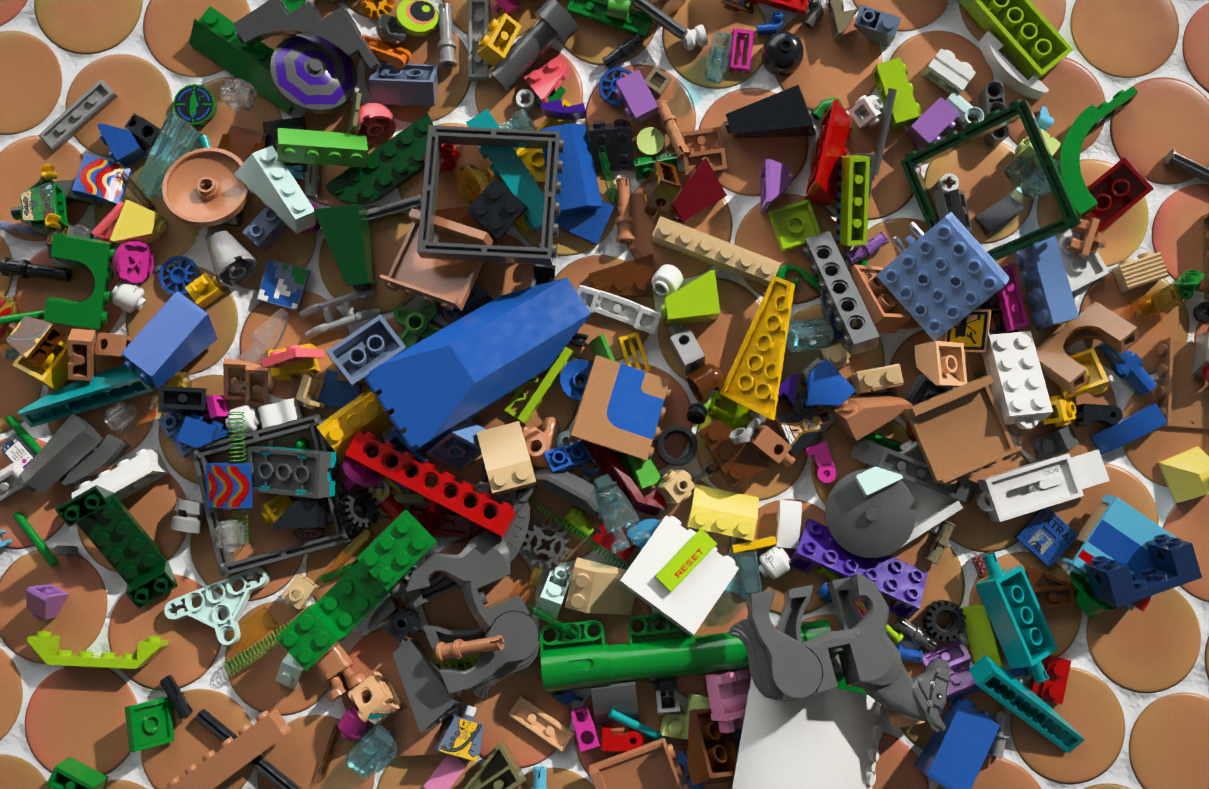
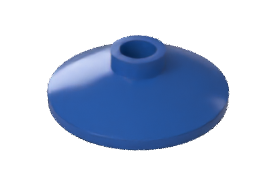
M577 359L567 363L562 369L560 385L563 392L569 398L581 401L592 366L591 362ZM576 379L582 381L581 386L576 384Z

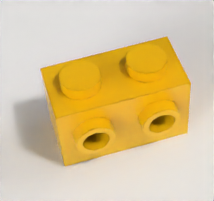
M506 13L497 20L493 18L487 26L489 30L487 35L485 34L478 43L480 48L476 54L494 67L505 59L522 26Z

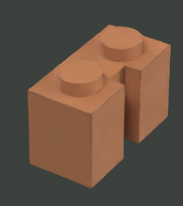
M71 330L67 339L68 356H71L68 362V380L92 381L96 370V355L94 353L96 330Z

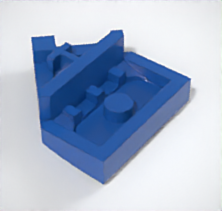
M826 358L805 379L807 384V407L823 406L833 409L835 406L839 407L856 391Z

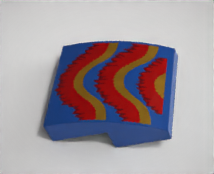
M85 154L72 187V192L74 195L96 198L98 203L116 206L122 201L127 187L123 183L124 181L118 177L117 172L119 169H123L130 178L132 170L116 162Z
M206 463L207 508H253L252 463Z

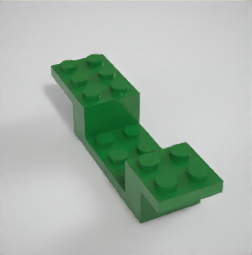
M404 510L356 558L358 562L317 603L308 606L275 639L307 672L372 612L412 572L410 569L438 542L407 510Z

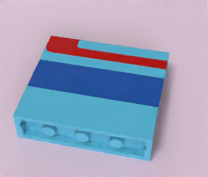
M1105 494L1101 502L1109 506L1073 560L1065 557L1062 559L1069 564L1068 569L1078 575L1082 573L1087 576L1084 564L1091 562L1092 558L1097 556H1105L1128 565L1130 573L1136 574L1141 572L1142 568L1153 567L1146 542L1154 540V537L1160 534L1176 537L1120 498ZM1154 595L1124 605V607L1129 610L1136 608L1144 611Z

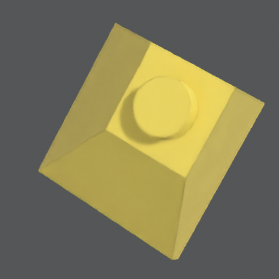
M126 200L110 240L118 245L133 240L145 244L151 243L159 239L160 235L165 231L167 219L152 210Z
M1194 447L1157 463L1175 503L1209 494V456L1199 447Z

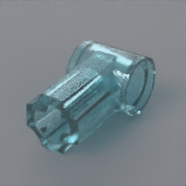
M526 109L515 112L508 121L499 125L501 129L536 130L537 128Z

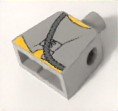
M680 322L668 328L672 334L670 345L686 377L705 364V355L691 329L683 330Z

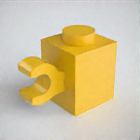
M204 273L185 287L196 304L203 308H206L225 294L221 288L222 285L217 282L215 276H211L208 273Z

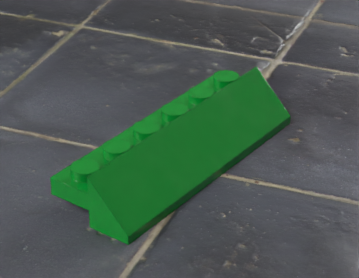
M209 6L198 21L194 19L189 44L290 115L294 107L286 103L278 95L270 78V62L274 50L261 41L253 46L241 43L235 35L237 30L233 25L234 22Z

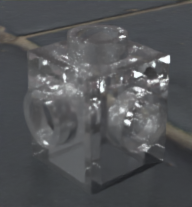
M226 79L224 86L221 87L220 97L227 105V108L240 111V109L252 111L257 91L251 84L242 79Z

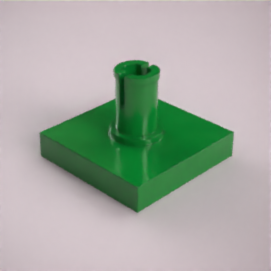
M161 697L124 707L129 752H138L175 741L170 702L168 703V697Z

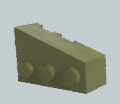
M502 741L498 743L494 751L484 761L481 768L464 789H515L524 783L527 778L506 743Z

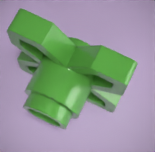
M422 302L418 312L411 311L407 306L393 309L395 321L406 326V329L399 338L407 349L417 344L421 337L425 339L441 330L430 324L439 314L436 302L434 304ZM417 323H421L420 327L416 328Z

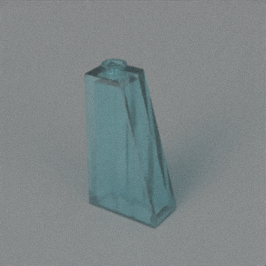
M170 111L137 180V184L143 187L142 192L151 198H154L156 195L163 199L162 184L167 170L178 158L193 151L200 141L199 137L202 136L190 123Z

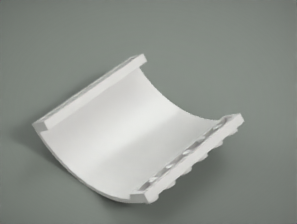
M751 677L732 789H872L876 781L875 767L879 759L878 746L879 739L883 733L882 719L886 708L869 695L832 688L793 702L765 698L759 692Z

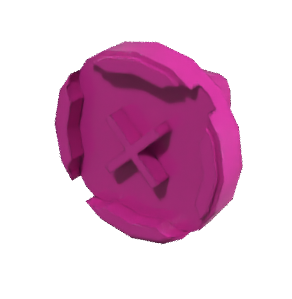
M135 240L126 241L115 251L111 263H113L116 275L122 281L132 284L142 283L147 276L150 277L153 273L155 257L147 244Z
M345 456L342 462L343 471L348 477L344 488L349 493L360 489L362 486L369 488L377 487L384 479V475L348 456Z

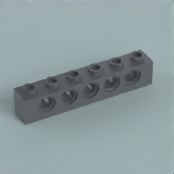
M831 232L806 238L805 248L802 249L806 261H810L811 273L819 281L820 293L826 296V305L829 312H833L835 316L834 322L837 330L842 331L844 346L850 349L852 355L878 348L879 333Z

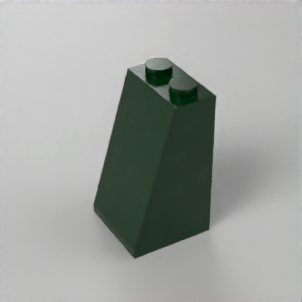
M360 204L314 209V214L346 285L353 286L354 290L371 288V284H376L377 282L367 208Z

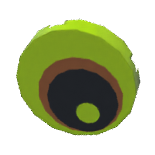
M403 0L398 5L396 11L397 24L406 33L413 36H426L437 27L438 12L429 1Z

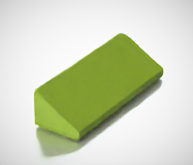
M979 603L963 607L964 612L962 613L966 615L964 622L967 623L964 628L974 664L986 655L1002 667L991 623L984 605Z

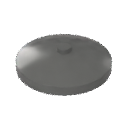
M861 469L845 475L831 489L825 506L826 523L832 537L846 551L866 558L887 556L901 548L910 538L916 522L915 502L911 492L902 481L865 497L855 480V476L869 469Z

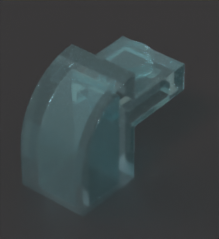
M1018 156L1004 170L1010 183L1029 198L1033 199L1037 194L1045 196L1051 191L1044 172L1039 171L1033 159Z

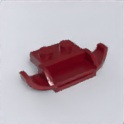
M448 489L447 491L448 498H453L457 494L455 489ZM471 498L467 500V502L475 504V501L471 500ZM431 499L430 508L418 509L413 505L409 507V513L430 534L469 539L486 529Z

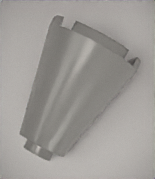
M212 227L208 230L205 239L217 282L222 286L231 287L234 282L238 281L241 284L250 279L257 271L256 265L258 263L256 259L225 228Z

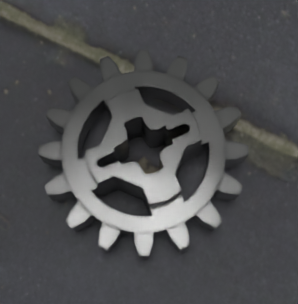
M541 521V527L533 524L534 531L527 530V534L530 536L524 539L527 542V546L522 548L529 551L525 556L526 558H533L531 564H535L538 561L540 562L539 568H542L544 563L547 564L548 568H551L552 562L558 566L560 564L558 559L566 558L563 552L570 550V548L565 547V544L570 542V539H564L563 536L567 532L559 531L560 524L555 528L553 527V521H550L548 526L545 525L544 521ZM543 530H551L556 534L548 536L545 535ZM536 535L538 539L537 545L532 549V540ZM555 538V541L550 544V550L547 548L537 550L543 544V539L548 541ZM558 541H561V548L557 554L555 545ZM539 553L547 554L550 559H542L539 558L537 555Z

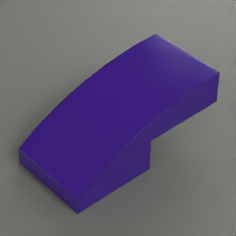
M560 99L540 104L542 115L559 120L586 119L584 103L563 107L562 100Z

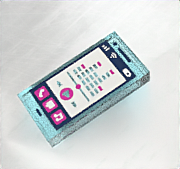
M13 433L0 445V451L11 463L18 461L23 469L36 456L17 433Z

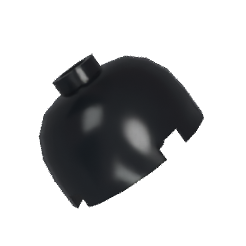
M780 31L773 34L766 40L762 49L761 60L764 67L772 74H781V76L793 74L803 60V44L795 34Z

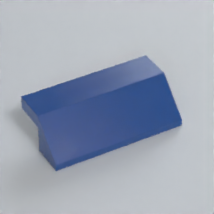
M569 123L540 129L541 131H560V137L564 140V153H560V160H563V173L558 174V181L562 182L561 195L557 194V202H560V213H572L581 208L598 209L603 207L586 125ZM542 149L545 165L547 167L548 149Z

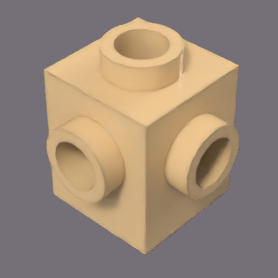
M671 469L663 475V480L656 486V489L668 503L678 504L691 495V490L695 485L691 481L692 477L688 472Z

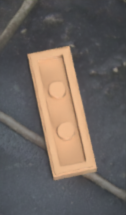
M521 695L508 713V716L562 753L575 734L574 731Z

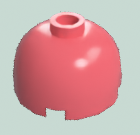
M367 103L360 107L358 123L354 134L366 135L367 144L369 145L382 143L379 140L380 138L387 136L389 139L396 132V123L388 108L379 103Z

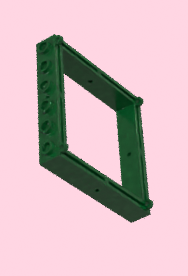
M1021 99L1008 104L1009 108L1001 112L996 110L989 113L987 119L981 122L976 120L967 124L965 130L960 132L956 130L945 136L946 139L940 142L933 141L925 145L926 149L920 152L916 150L906 154V159L900 161L930 230L940 220L919 167L1021 118L1064 218L987 251L995 261L1081 225V221L1030 104L1026 100L1021 101Z

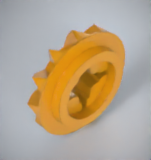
M361 0L360 3L363 12L372 19H378L380 14L389 15L394 8V0H380L382 2H379L378 9L372 3L375 0Z

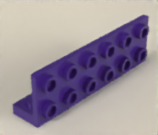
M807 519L798 548L790 557V566L809 573L813 566L817 564L846 578L860 573L872 580L877 585L881 594L894 599L889 605L890 612L909 619L920 609L928 575L927 572L890 555L878 558L854 555L846 551L835 541L827 526L812 519Z

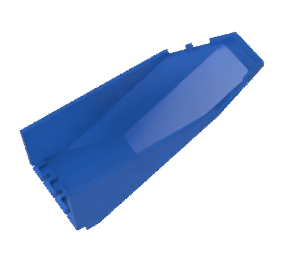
M568 278L501 295L369 371V374L364 379L373 394L380 390L383 392L376 399L384 411L387 413L394 409L395 412L388 417L397 431L400 432L405 428L407 429L401 437L413 453L424 452L425 449L451 429L468 423L549 369L572 337L590 317L591 312Z

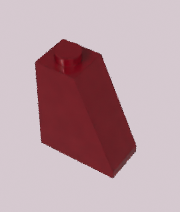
M707 158L696 164L670 205V214L679 223L688 220L727 196Z

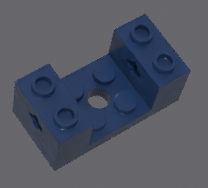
M1167 534L1155 536L1154 540L1146 542L1153 567L1142 568L1141 572L1131 574L1129 566L1117 560H1112L1105 556L1092 558V561L1085 563L1084 566L1094 598L1119 608L1202 578L1193 544L1181 540V538L1170 537Z

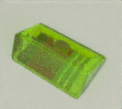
M717 392L714 393L707 407L708 413L706 417L714 421L719 419L726 427L733 430L738 428L746 429L751 419L748 412L749 408Z

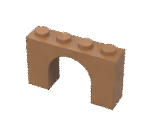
M1097 301L1084 308L1079 314V318L1066 323L1060 331L1052 334L1044 344L1036 347L1043 375L1071 395L1088 382L1087 368L1066 354V351L1072 344L1083 339H1097L1123 354L1138 341L1136 326Z

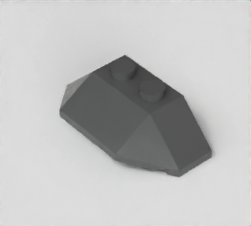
M550 467L534 472L538 486L600 519L603 518L604 514L596 488L591 484L592 479L583 474L579 478L572 474L573 469L552 473Z

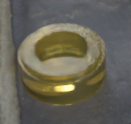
M534 567L528 585L529 588L537 590L543 568Z

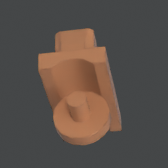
M1092 218L1089 221L1080 219L1081 225L1072 228L1073 232L1081 234L1080 240L1073 237L1070 238L1065 250L1075 254L1073 259L1080 261L1082 257L1089 256V253L1095 254L1098 248L1105 247L1106 241L1101 239L1102 232L1097 231L1100 219Z

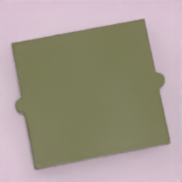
M357 93L350 108L347 133L353 134L357 127L361 93Z

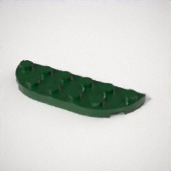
M428 113L368 154L366 168L350 167L324 185V187L342 202L366 205L384 198L425 168V162L422 158L426 153L428 125H433Z

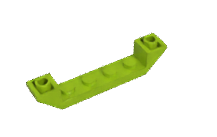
M37 631V635L27 638V642L47 665L137 669L145 666L167 647L169 640H161V636H147V640L138 642L137 653H123V656H115L116 652H101V655H94V651H79V654H72V650H59L60 635H51L52 631Z

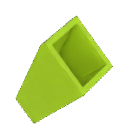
M715 270L705 273L665 297L664 304H661L660 317L661 321H665L666 326H671L678 322L680 324H690L717 320L720 315Z

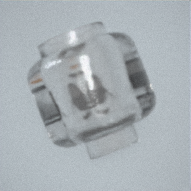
M118 401L105 411L106 418H104V421L113 432L119 431L124 433L138 423L139 419L136 414L139 411L132 402L127 404L124 401Z
M238 520L221 521L220 525L215 528L216 547L224 549V553L237 552L238 547L243 546L246 542L245 527L243 524L238 523Z

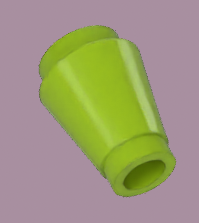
M576 505L563 515L565 522L568 521V525L571 524V528L575 526V529L578 528V532L582 531L581 535L585 533L584 537L589 536L594 531L582 509H578Z

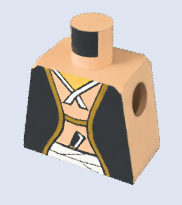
M824 410L815 414L812 420H807L794 412H789L775 417V421L784 440L792 446L789 451L793 455L823 436L824 434L820 426L829 423L830 418Z

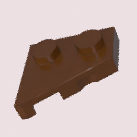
M1024 567L1041 609L1076 607L1074 584L1057 579L1034 568Z

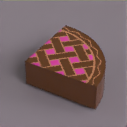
M994 550L971 558L980 579L989 575L981 556L994 552Z

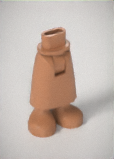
M340 644L326 653L315 664L322 682L329 681L331 684V690L327 694L329 702L348 692L347 687L351 690L366 678L363 673H355L350 668L354 663ZM339 673H342V675L344 676L347 687L339 678Z

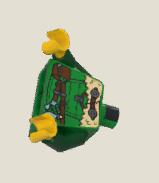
M43 164L40 169L41 177L39 181L20 194L21 206L12 207L11 215L14 220L22 219L33 230L49 235L55 229L68 227L65 190L53 181V179L58 177L57 173L53 172L55 166Z

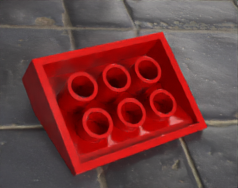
M837 99L833 100L822 121L804 200L810 199L812 203L829 206L837 198L838 156H847L848 148L845 147L846 140H850L853 129L849 127L850 117Z

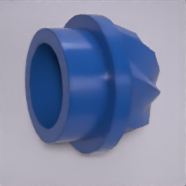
M827 580L816 593L820 596V600L832 603L831 593L826 585L830 581Z

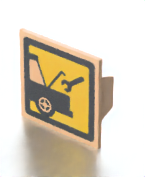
M973 310L945 333V342L963 343L964 352L987 353L991 310Z

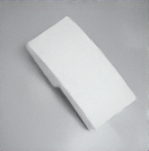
M779 500L776 518L778 523L776 547L798 548L802 514L801 502Z

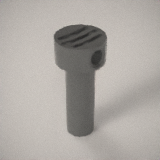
M547 0L535 12L539 22L507 53L505 59L500 61L489 72L504 90L508 91L556 40L565 44L579 30L576 21L556 0Z

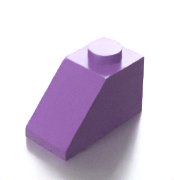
M52 584L30 586L26 591V609L33 612V616L40 620L56 618L69 594Z

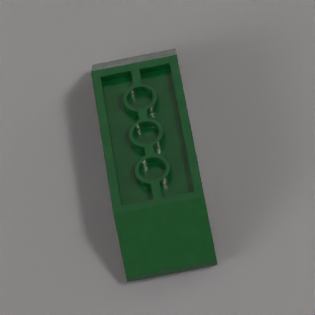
M95 485L55 508V511L69 527L74 524L80 527L127 583L125 593L138 609L178 586L166 556L114 492Z

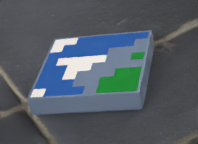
M268 259L256 300L299 311L311 271Z

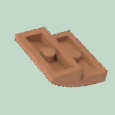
M721 127L680 132L690 151L688 158L685 157L682 151L685 175H690L696 164L707 158L713 171L727 169Z
M224 359V399L245 400V405L249 406L268 405V368H263V366L251 362Z
M399 709L393 713L395 756L443 753L437 751L434 747L442 731V722L432 731L421 733L412 709Z

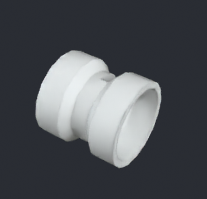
M702 24L695 26L693 30L687 29L688 33L682 40L686 51L693 50L695 46L703 47L708 45L706 31Z

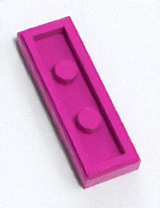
M1014 263L1000 266L1010 279L1004 287L997 291L1006 332L1029 326Z

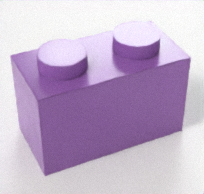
M639 70L616 81L614 93L619 102L623 101L626 107L624 112L629 120H633L635 125L658 114V105Z
M940 97L908 129L906 134L924 150L926 149L925 145L933 141L938 142L941 139L939 135L943 131L948 133L956 125L954 120L959 114Z

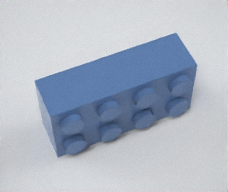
M1056 236L1014 253V260L1019 265L1021 272L1020 281L1026 289V302L1031 307V318L1034 326L1037 327V331L1063 325L1079 318Z

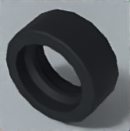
M672 425L665 428L659 434L656 442V451L659 458L671 466H682L689 463L695 457L698 449L695 434L689 428L682 425ZM673 433L683 434L689 441V451L682 458H672L665 452L664 442Z

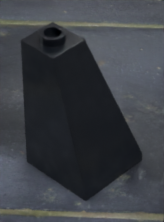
M799 84L727 113L728 121L724 122L728 134L732 133L735 138L816 135Z

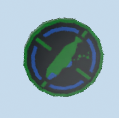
M192 84L178 91L174 97L173 108L174 113L183 123L188 126L199 127L207 124V121L215 116L217 103L210 90L202 85Z

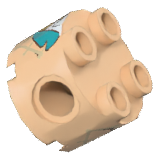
M378 671L373 672L348 692L349 698L359 708L358 715L363 722L369 720L374 725L380 724L401 708L399 706L401 701L396 690L390 682L385 683L383 681L386 677Z

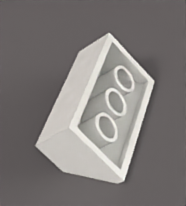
M145 448L137 452L136 457L133 459L119 462L117 468L101 472L97 475L98 478L96 480L80 484L78 486L79 489L72 493V498L98 485L114 492L121 501L170 472L158 450Z

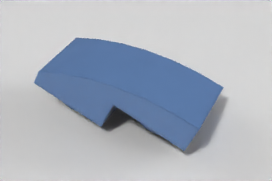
M167 413L158 419V422L166 436L172 439L180 455L186 458L192 454L191 448L194 447L178 442L173 438L183 415L181 413Z

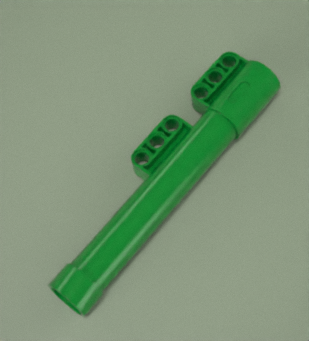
M660 613L632 617L628 622L630 643L608 645L605 643L602 624L595 620L565 623L568 627L578 631V636L573 640L568 639L566 633H562V630L552 625L544 626L539 635L541 674L545 693L586 689L634 680L640 681L749 669L748 654L745 645L739 638L730 636L729 632L690 636ZM826 619L801 622L800 626L803 643L819 635L832 632L830 624ZM656 620H663L666 623V627L663 630H657L653 625ZM635 622H641L644 625V629L642 632L637 633L632 630V625ZM593 626L600 629V634L597 637L588 635V630ZM549 631L556 633V638L552 642H547L544 639L545 634ZM834 654L830 655L831 662L834 661Z

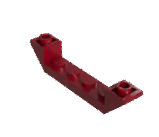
M583 441L585 447L628 509L656 516L668 508L664 498L656 489L643 497L639 487L634 484L613 450Z

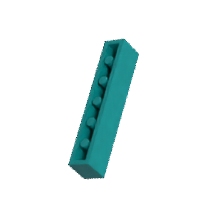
M488 108L466 122L468 127L500 128ZM480 146L477 148L484 160L486 158L490 160L491 165L489 168L494 176H500L503 180L501 184L528 207L524 212L526 218L523 219L530 230L534 228L537 233L542 231L544 194L514 148Z

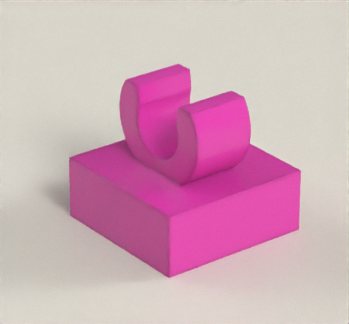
M495 0L498 4L495 5L494 12H500L501 8H503L504 13L511 16V13H518L522 5L516 0Z
M224 395L206 397V407H208L209 413L204 415L205 418L228 417L230 410Z

